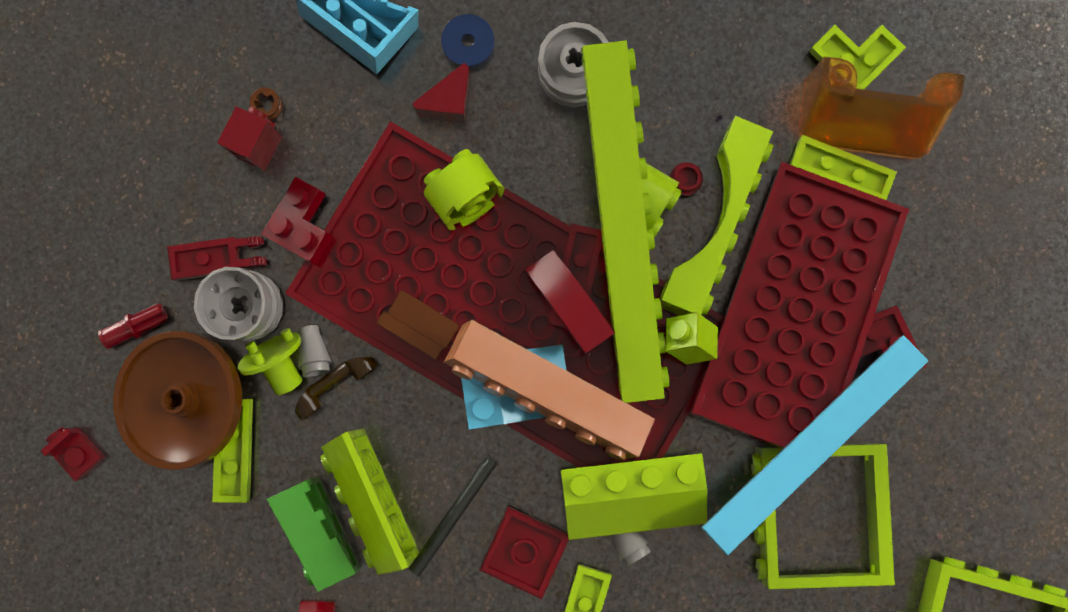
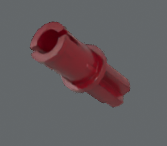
M155 304L134 315L128 313L124 316L125 319L98 331L100 341L106 349H111L133 337L139 339L142 337L143 332L166 322L168 314L162 304Z

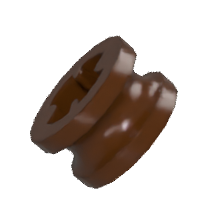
M262 87L255 90L250 97V107L268 115L267 119H276L281 114L283 103L274 90ZM264 97L269 101L274 99V103H270L272 109L266 111L264 108H258V105H262L260 100Z

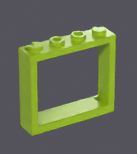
M843 444L830 456H864L870 572L779 575L776 510H774L754 530L755 543L760 545L761 559H756L758 580H762V584L768 589L895 585L887 444ZM775 446L755 447L756 455H752V474L756 475L783 449Z
M945 556L944 562L930 559L918 612H942L950 577L1053 605L1052 612H1068V597L1065 596L1067 591L1065 589L1044 584L1043 590L1032 587L1033 581L1011 574L1009 581L999 578V571L978 565L977 570L973 571L964 568L966 562Z

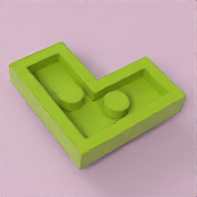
M834 25L809 52L857 97L906 47L883 25L860 47Z

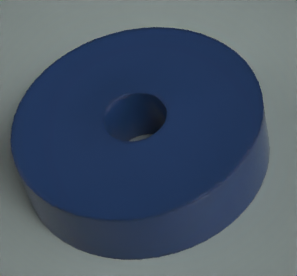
M473 14L459 15L450 20L441 36L443 52L447 60L456 67L465 62L469 70L479 68L489 61L494 52L495 41L492 28L483 18ZM465 38H472L474 43L471 46H464L462 41Z

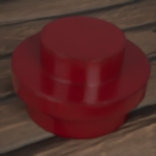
M680 163L671 171L670 177L679 182L677 188L681 190L682 196L695 194L703 184L702 171L693 163Z

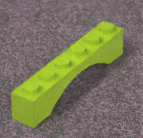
M735 116L728 126L717 153L724 188L723 206L718 225L707 245L689 261L674 268L668 275L659 297L662 309L679 316L696 312L700 315H707L714 300V296L709 295L713 283H720L726 269V265L721 264L726 252L729 254L732 252L738 239V235L734 233L737 222L743 223L750 208V204L745 203L749 192L754 193L760 183L762 174L757 173L761 162H767L774 145L769 143L773 131L738 116Z

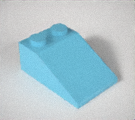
M562 345L527 349L566 370ZM461 378L469 429L546 417L536 411L528 413L517 408L514 405L515 400L504 394L502 397H498L483 389L484 384L474 378L471 380Z

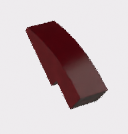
M554 250L525 269L584 354H587L615 334L602 313Z

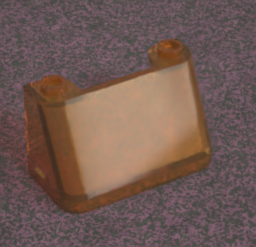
M823 57L804 80L799 135L800 137L805 135L841 150L919 159L932 150L960 101L965 75L939 73L929 80L925 91L920 93L919 97L856 89L857 71L854 65L844 59Z

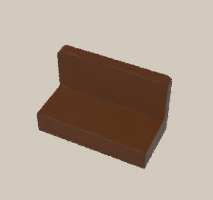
M405 291L399 293L388 313L383 311L377 321V324L438 361L459 329L457 323Z

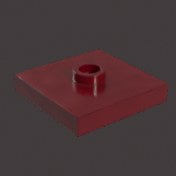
M508 506L479 571L542 600L569 541L568 533Z

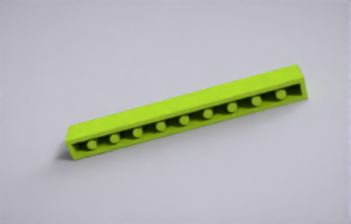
M627 40L584 45L581 47L611 321L612 329L615 332L613 339L619 393L621 400L625 403L665 398L664 388L669 387V375L667 366L661 367L660 354L666 353L664 333H658L656 319H662V307L660 298H654L653 285L659 283L656 263L650 264L649 250L655 249L654 233L652 228L647 229L645 215L651 214L649 193L643 194L642 179H647L645 157L639 158L638 143H643L644 141L641 121L635 122L634 107L640 106L638 86L631 85L630 71L636 70L635 53L633 48H627Z

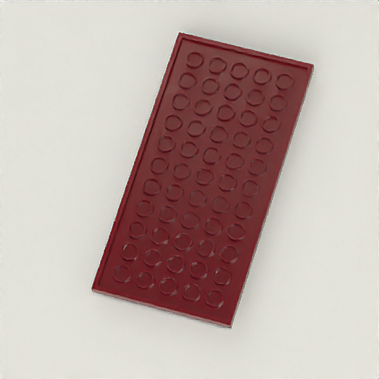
M390 121L326 225L324 231L331 234L333 238L318 264L314 265L305 260L285 294L463 400L462 380L451 372L453 367L447 365L444 361L461 326L470 320H474L525 349L562 345L566 371L621 400L613 335L587 354H584L566 328L548 324L552 308L525 271L526 268L552 250L563 261L571 226L505 188L501 198L496 193L491 199L494 206L487 213L465 227L459 222L454 224L456 230H449L424 197V191L427 187L424 179L430 172L436 169H441L442 171L452 163L453 157ZM602 245L590 298L612 327ZM658 278L659 283L653 285L654 298L660 297L665 285V281ZM401 291H405L459 325V329L439 361L377 324L383 311L388 313ZM710 308L707 315H701L716 325L719 333L725 316ZM662 309V319H656L658 333H664L666 345V318L679 315ZM668 352L660 354L661 367L667 366L669 375V387L664 388L665 398L627 403L655 419L639 457L625 458L624 461L614 459L605 454L606 448L599 444H586L575 438L576 432L566 427L558 429L545 422L546 417L507 423L505 425L578 468L663 458L692 409L708 361L686 365Z

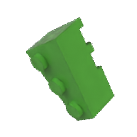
M319 476L301 482L267 499L288 537L293 551L304 566L303 573L310 586L314 585L317 592L356 574L361 569Z

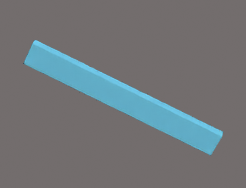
M904 335L899 337L709 519L701 529L725 555H729L928 362L927 358Z

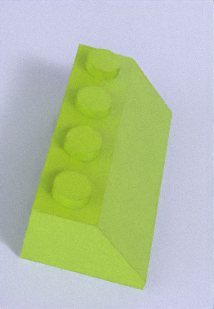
M702 453L560 470L569 540L699 525L707 522V484Z

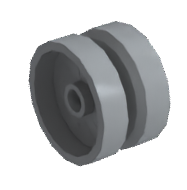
M571 22L562 24L548 33L540 46L538 76L541 87L550 99L560 105L569 107L587 105L581 47L584 45L609 43L601 31L590 24Z

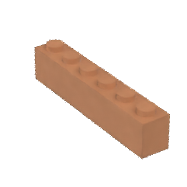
M470 320L461 326L444 363L453 367L451 372L465 380L474 378L484 384L483 389L498 397H502L504 394L514 399V405L517 408L528 413L536 411L546 416L545 422L558 429L566 427L576 432L575 438L589 445L597 443L606 448L605 454L620 461H624L625 458L640 456L655 420L653 417L474 320Z

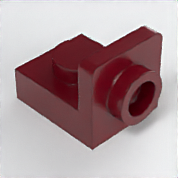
M62 427L56 430L46 439L48 444L40 451L45 457L53 456L74 481L81 480L106 458L79 427L66 429Z

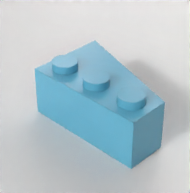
M296 0L298 12L302 18L375 74L380 72L418 29V9L410 6L405 8L388 2V0Z

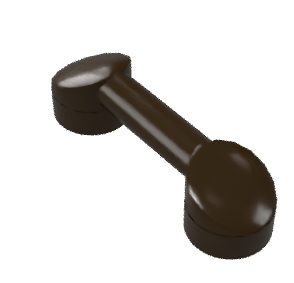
M359 357L344 361L306 388L296 405L295 414L300 421L309 418L324 406L318 398L321 394L349 374H352L356 381H360L379 367L378 363L373 357Z

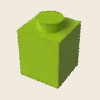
M698 312L666 318V352L686 365L717 359L718 327Z

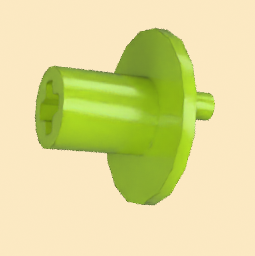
M290 328L282 330L280 332L281 335L275 336L258 346L254 341L246 343L245 347L248 353L238 363L237 369L243 375H253L262 372L276 395L286 394L302 382V377L290 358V355L300 346L301 337L298 333L291 332Z

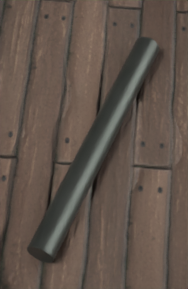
M486 456L409 567L413 574L420 577L498 464L494 459Z

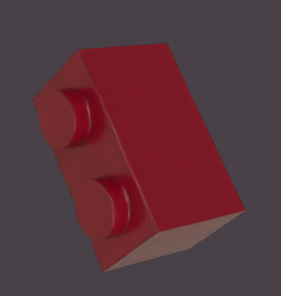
M236 106L217 144L235 158L265 172L282 136L274 129L276 124L267 119L268 115L250 106L247 111Z

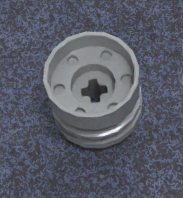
M223 267L212 271L201 281L195 293L194 311L199 324L205 331L219 339L255 341L266 337L277 327L283 313V299L279 288L269 277L243 268ZM243 300H247L246 306L249 307L247 312L243 311L245 308L241 304Z

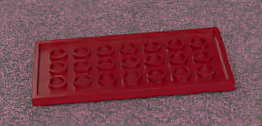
M781 162L718 333L717 359L708 361L690 414L784 449L852 383L909 208Z

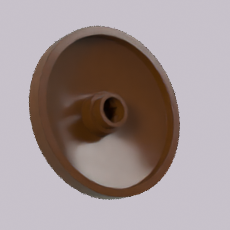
M185 331L159 333L140 343L124 361L114 387V418L118 431L127 447L147 464L168 470L187 469L202 465L217 456L225 448L237 428L242 410V387L239 374L226 351L210 338L198 333Z

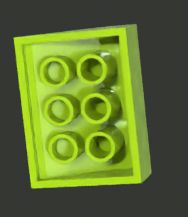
M365 429L345 432L321 447L324 454L320 455L322 464L328 474L333 473L338 484L334 487L336 496L341 505L347 504L352 515V517L348 518L354 535L356 537L361 536L366 548L362 552L370 569L375 567L378 575L402 571L408 568L419 554L418 547Z

